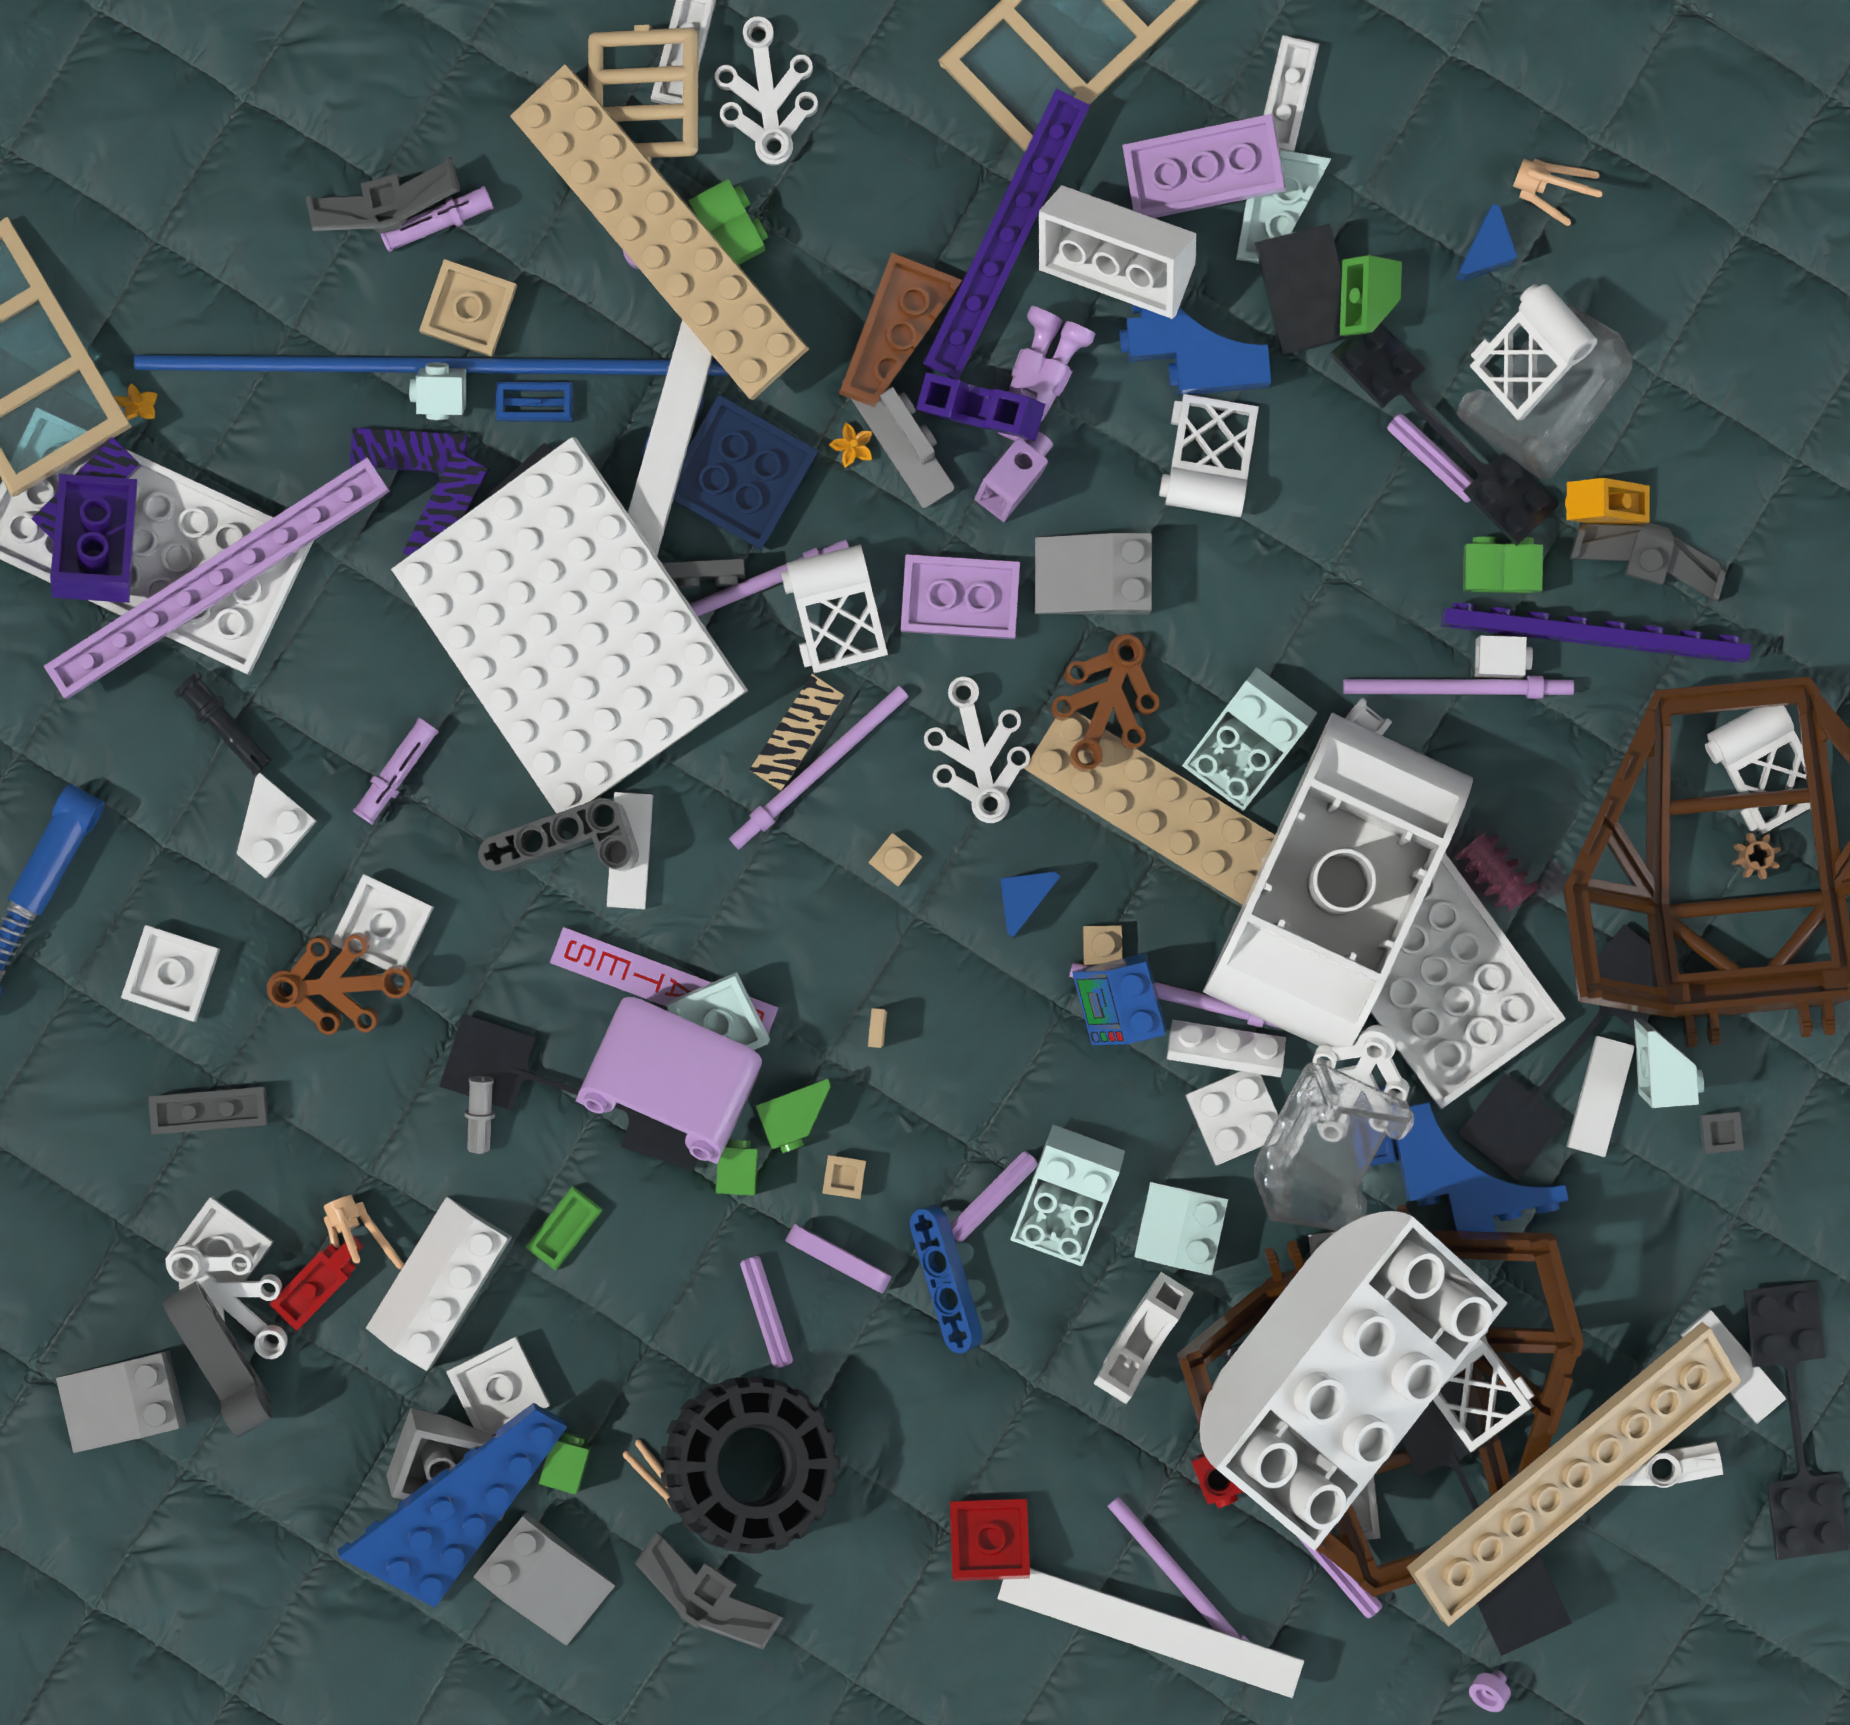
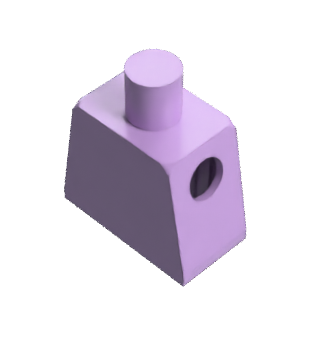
M1039 431L1036 441L1028 440L1025 442L1017 438L983 479L974 500L1002 522H1005L1042 475L1048 463L1044 456L1052 448V441Z

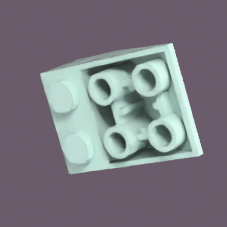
M1256 667L1182 766L1240 810L1244 811L1308 728L1317 712Z
M1053 1125L1010 1240L1083 1266L1119 1175L1125 1151Z

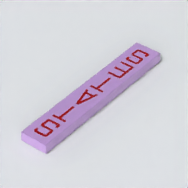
M565 927L561 931L550 960L551 964L664 1006L670 1000L712 983ZM750 997L769 1035L779 1008Z

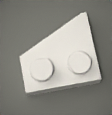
M259 773L255 778L237 855L265 879H268L314 826L317 820L263 774Z

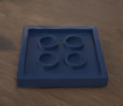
M718 395L687 449L673 501L762 551L818 455V450L723 396Z

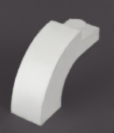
M1161 1272L1121 1331L1093 1384L1127 1404L1158 1349L1180 1319L1194 1292Z

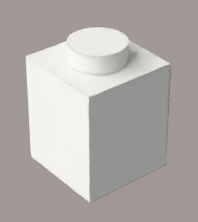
M1480 635L1476 639L1475 677L1512 679L1524 677L1526 670H1531L1533 660L1532 647H1526L1527 637Z

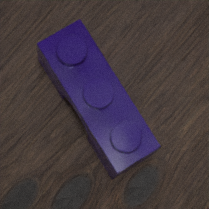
M926 372L916 410L933 417L1036 441L1046 404L1028 396L994 389L993 391L960 380Z

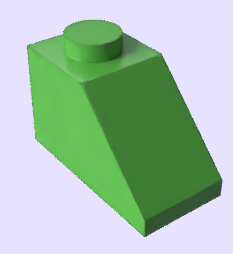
M1371 255L1342 260L1340 336L1373 332L1401 300V261Z
M829 1079L756 1106L772 1149L780 1147L782 1153L804 1146L802 1138L810 1134L831 1088Z

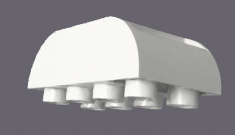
M1331 713L1203 992L1318 1046L1352 1047L1386 982L1450 843L1467 802L1473 777Z
M1385 1211L1370 1214L1349 1223L1330 1236L1314 1251L1218 1374L1212 1385V1390L1206 1398L1200 1421V1442L1206 1458L1218 1471L1315 1551L1332 1528L1340 1521L1346 1510L1377 1470L1389 1458L1392 1451L1429 1403L1438 1395L1443 1385L1478 1340L1486 1333L1507 1302L1413 1216L1402 1212Z

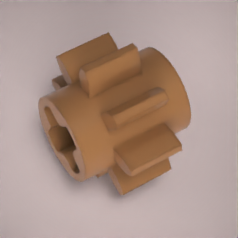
M1749 833L1746 834L1748 844H1734L1733 848L1739 851V859L1734 860L1732 865L1741 864L1745 869L1743 878H1748L1752 875L1753 871H1757L1760 880L1766 879V868H1779L1780 865L1773 860L1774 854L1781 851V848H1772L1768 844L1770 840L1769 834L1764 835L1760 841H1756L1754 834ZM1754 849L1755 851H1762L1764 854V858L1759 860V864L1757 861L1750 862L1749 855L1754 852Z

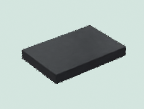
M1330 223L1254 242L1280 354H1287L1347 338L1348 336H1340L1342 273Z

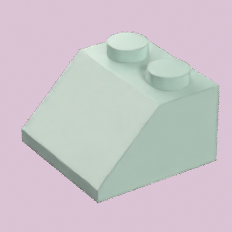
M1634 1018L1639 1095L1652 1108L1699 1104L1698 1093L1704 1092L1702 1070H1697L1694 1062L1687 1058L1644 1019Z
M1150 1182L1134 1257L1212 1275L1228 1199Z

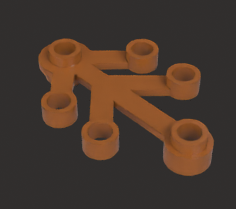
M1122 634L1115 637L1110 642L1107 653L1084 662L1074 661L1065 670L1064 676L1066 681L1072 686H1080L1087 680L1089 675L1112 668L1107 682L1072 696H1059L1051 705L1053 717L1064 721L1069 719L1075 711L1098 702L1084 740L1078 741L1070 752V762L1078 771L1090 772L1101 762L1102 749L1098 744L1112 709L1123 730L1121 742L1125 748L1129 750L1139 749L1146 740V733L1142 727L1138 726L1121 688L1126 674L1138 696L1135 700V708L1139 714L1144 716L1153 714L1158 709L1160 701L1157 694L1151 691L1141 668L1146 655L1145 647L1140 639L1133 635ZM1122 648L1130 650L1132 658L1130 660L1122 659L1119 650ZM1071 669H1081L1083 678L1079 680L1074 679L1070 673ZM1141 698H1150L1153 701V708L1145 709L1141 705ZM1065 702L1068 704L1069 713L1061 714L1057 710V703ZM1128 732H1136L1140 737L1139 743H1131L1127 738ZM1081 751L1088 752L1091 756V762L1082 763L1078 758V753Z
M355 932L345 940L344 949L320 978L304 979L317 960L325 959L332 951L330 939L326 936L318 935L308 942L307 951L292 970H280L270 977L267 983V994L275 1005L282 1008L295 1006L316 1023L318 1030L322 1034L332 1035L342 1025L340 1014L335 1010L324 1011L307 996L321 994L353 1020L355 1027L359 1031L370 1032L379 1023L377 1011L371 1007L362 1008L345 993L382 990L388 997L401 998L411 990L414 978L411 971L402 965H393L382 974L342 976L352 962L365 954L370 946L369 939L365 934ZM352 939H357L362 943L361 951H356L352 948ZM314 942H320L324 945V954H319L315 951ZM393 975H402L405 979V984L397 985L393 981ZM282 982H288L292 985L293 992L291 994H287L282 990ZM361 1014L369 1015L372 1019V1025L363 1024ZM324 1017H331L335 1022V1027L328 1028L325 1026Z

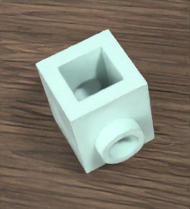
M441 362L428 363L426 368H420L416 379H410L409 387L410 402H416V414H426V418L431 420L448 419L449 415H463L466 408V369L449 368L447 363Z

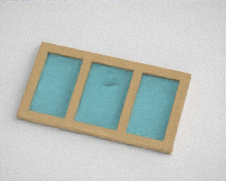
M1001 0L942 55L938 62L1025 152L1056 88L1090 105L1200 0Z
M6 217L0 221V477L11 496L15 497L132 426L11 220Z

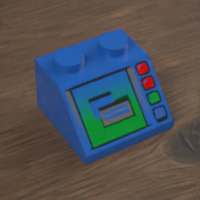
M1147 953L1072 972L1091 1045H1124L1165 1035L1166 1023Z

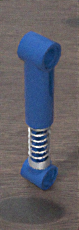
M71 783L65 787L53 808L52 818L8 896V899L11 900L7 907L9 912L6 917H2L4 921L0 926V981L4 973H6L5 965L11 964L10 956L16 955L15 947L21 946L20 938L26 936L25 929L31 927L29 921H34L36 915L42 916L83 839L92 831L103 812L104 801ZM0 985V997H1V994H2V991H3V987Z

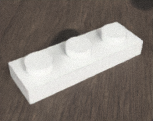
M1172 1020L1167 1059L1281 1077L1286 1038Z

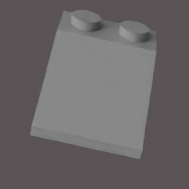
M1107 533L1035 538V614H1150L1152 610V533Z
M169 1350L56 1378L73 1453L168 1432L187 1425Z
M410 1408L386 1475L391 1496L404 1500L444 1469L450 1470L464 1459L463 1455L472 1448L476 1447L478 1449L494 1436L450 1417Z
M528 1512L521 1517L474 1575L477 1581L504 1603L566 1646L616 1585Z

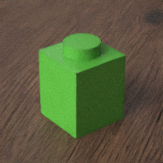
M728 1140L727 1147H725L717 1164L716 1193L756 1195L759 1148H750L751 1141Z
M563 1432L562 1438L558 1439L547 1454L539 1484L575 1495L579 1492L592 1448L584 1444V1437Z

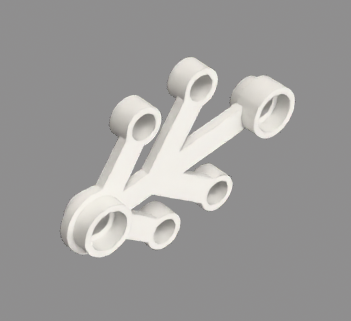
M757 16L750 18L745 23L743 36L746 44L753 48L759 91L740 78L736 70L730 65H722L716 70L715 81L720 89L733 91L761 112L764 128L743 115L741 107L734 102H728L722 106L720 118L725 126L738 128L756 142L755 150L761 161L768 165H780L786 162L792 154L793 142L791 136L806 117L813 116L817 112L818 100L811 92L800 93L796 97L795 108L780 126L777 111L800 80H805L811 76L813 64L806 55L801 54L793 57L790 62V69L774 88L768 46L774 38L773 27L766 18ZM760 29L766 33L762 41H755L751 37L755 30ZM797 62H806L809 66L808 70L804 73L796 72L794 66ZM723 72L733 74L734 77L730 83H722L719 80ZM808 98L814 102L810 110L800 108L799 104L803 99ZM729 109H735L739 115L736 120L729 121L724 117L725 112ZM771 141H778L781 144V149L777 153H771L768 151L767 145Z
M959 677L950 684L948 696L951 703L960 709L969 750L948 738L946 733L938 727H933L926 731L924 743L929 750H940L974 771L978 787L956 776L954 769L946 764L935 768L933 780L938 787L950 788L972 802V811L980 821L996 823L1002 820L1009 810L1010 802L1006 792L1019 771L1024 769L1030 761V754L1025 748L1019 746L1012 748L1007 755L1008 764L993 784L990 767L1010 734L1019 729L1021 717L1015 710L1008 709L1003 711L998 718L997 728L984 747L974 706L979 696V688L973 679ZM965 686L970 689L971 696L967 700H960L956 696V691L959 687ZM1011 714L1016 717L1017 724L1015 727L1006 728L1003 725L1002 719L1005 715ZM938 732L942 735L943 741L939 746H932L928 742V736L931 733ZM1016 751L1023 752L1026 756L1025 763L1019 766L1011 761V756ZM947 769L951 772L952 778L948 783L938 781L937 773L940 770ZM988 797H993L998 802L997 809L991 812L983 807V801Z
M1380 1025L1368 1027L1360 1033L1358 1041H1355L1352 1047L1322 1045L1316 1049L1313 1064L1318 1070L1323 1072L1305 1073L1299 1085L1300 1093L1307 1098H1317L1321 1095L1324 1088L1346 1084L1336 1105L1324 1108L1321 1113L1318 1128L1324 1138L1336 1141L1347 1134L1351 1123L1349 1113L1361 1090L1372 1110L1370 1124L1378 1130H1388L1392 1126L1395 1112L1392 1107L1387 1105L1371 1071L1375 1064H1377L1387 1082L1384 1096L1391 1103H1403L1407 1098L1410 1087L1408 1082L1401 1078L1394 1064L1392 1056L1396 1050V1042L1392 1032L1386 1027ZM1321 1056L1328 1057L1330 1060H1324ZM1361 1057L1355 1066L1333 1070L1337 1061ZM1307 1083H1312L1316 1087H1311ZM1392 1089H1399L1401 1093L1395 1092ZM1377 1115H1383V1116H1385L1387 1119H1382V1118L1378 1117Z
M188 1244L173 1248L167 1256L166 1268L170 1276L179 1282V1290L197 1280L208 1294L224 1322L225 1309L256 1337L254 1347L261 1357L265 1359L278 1358L283 1353L288 1342L285 1331L279 1326L264 1323L236 1297H260L263 1300L272 1301L278 1297L282 1289L281 1280L275 1275L268 1274L263 1276L260 1281H217L208 1273V1271L230 1270L236 1275L246 1274L253 1265V1256L246 1249H237L232 1255H203L198 1248ZM183 1257L190 1259L193 1266H183L180 1259ZM242 1257L246 1260L247 1266H238L234 1259ZM263 1284H273L276 1291L272 1293L267 1292L263 1288ZM266 1335H275L278 1337L279 1342L276 1344L270 1343Z

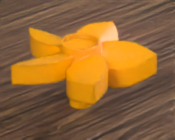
M131 383L127 390V397L114 396L119 406L125 407L124 414L128 420L138 415L144 419L155 418L153 406L157 400V393L143 392L140 394L139 390Z
M845 422L842 430L843 438L835 439L828 446L835 451H844L842 455L844 468L850 466L856 457L862 461H872L870 450L864 446L870 441L872 431H861L856 435L854 428Z

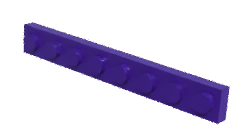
M1057 88L1054 90L922 365L948 378L959 379L1090 107L1089 104Z
M1452 603V608H1445L1442 611L1440 627L1734 663H1744L1750 660L1751 645L1741 644V637L1718 635V640L1703 639V633L1698 631L1681 630L1680 636L1667 635L1663 627L1642 626V631L1627 630V623L1604 621V627L1589 625V619L1573 616L1566 617V622L1552 621L1551 614L1542 612H1528V617L1513 616L1512 609L1491 607L1490 613L1475 611V605L1468 603Z

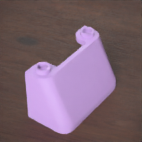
M626 997L621 1000L580 1088L576 1102L584 1105L589 1111L594 1113L610 1112L614 1109L616 1103L624 1105L687 1133L685 1144L690 1153L699 1160H708L718 1164L751 1094L762 1065V1059L753 1049L642 999Z

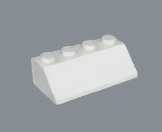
M1061 185L1039 210V270L1173 319L1176 316L1195 266L1196 233Z
M446 1197L366 1329L393 1351L428 1371L435 1364L512 1236L449 1197Z

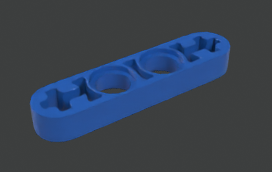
M936 1205L923 1207L916 1210L910 1218L911 1233L944 1341L951 1351L965 1353L975 1349L982 1342L983 1334L948 1217L941 1207ZM926 1220H931L933 1227L928 1228ZM938 1239L939 1243L931 1244V1241ZM936 1251L941 1252L946 1258L947 1265L944 1271L939 1269L935 1263ZM948 1288L952 1289L957 1295L958 1303L956 1308L951 1306L946 1299V1290ZM961 1313L962 1318L954 1320L953 1316ZM959 1331H965L967 1338H961Z

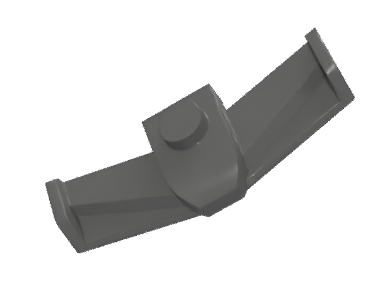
M451 157L445 158L444 163L404 184L401 183L398 174L361 183L363 196L312 198V196H307L306 202L312 231L374 229L382 234L400 229L405 225L410 216L460 191L455 164Z
M1579 523L1569 560L1626 561L1628 563L1625 576L1659 586L1663 585L1667 573L1705 595L1713 602L1718 601L1726 576V565L1672 535L1669 528L1653 523H1648L1645 526Z
M656 1530L635 1562L637 1567L679 1612L680 1618L695 1628L701 1627L763 1650L785 1618L781 1614L730 1597L729 1595L737 1583L707 1562L703 1564L696 1574L658 1530Z

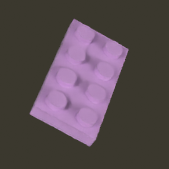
M1272 114L1122 145L1133 211L1152 218L1286 191Z

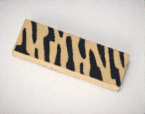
M812 674L749 770L782 791L842 701L844 694Z

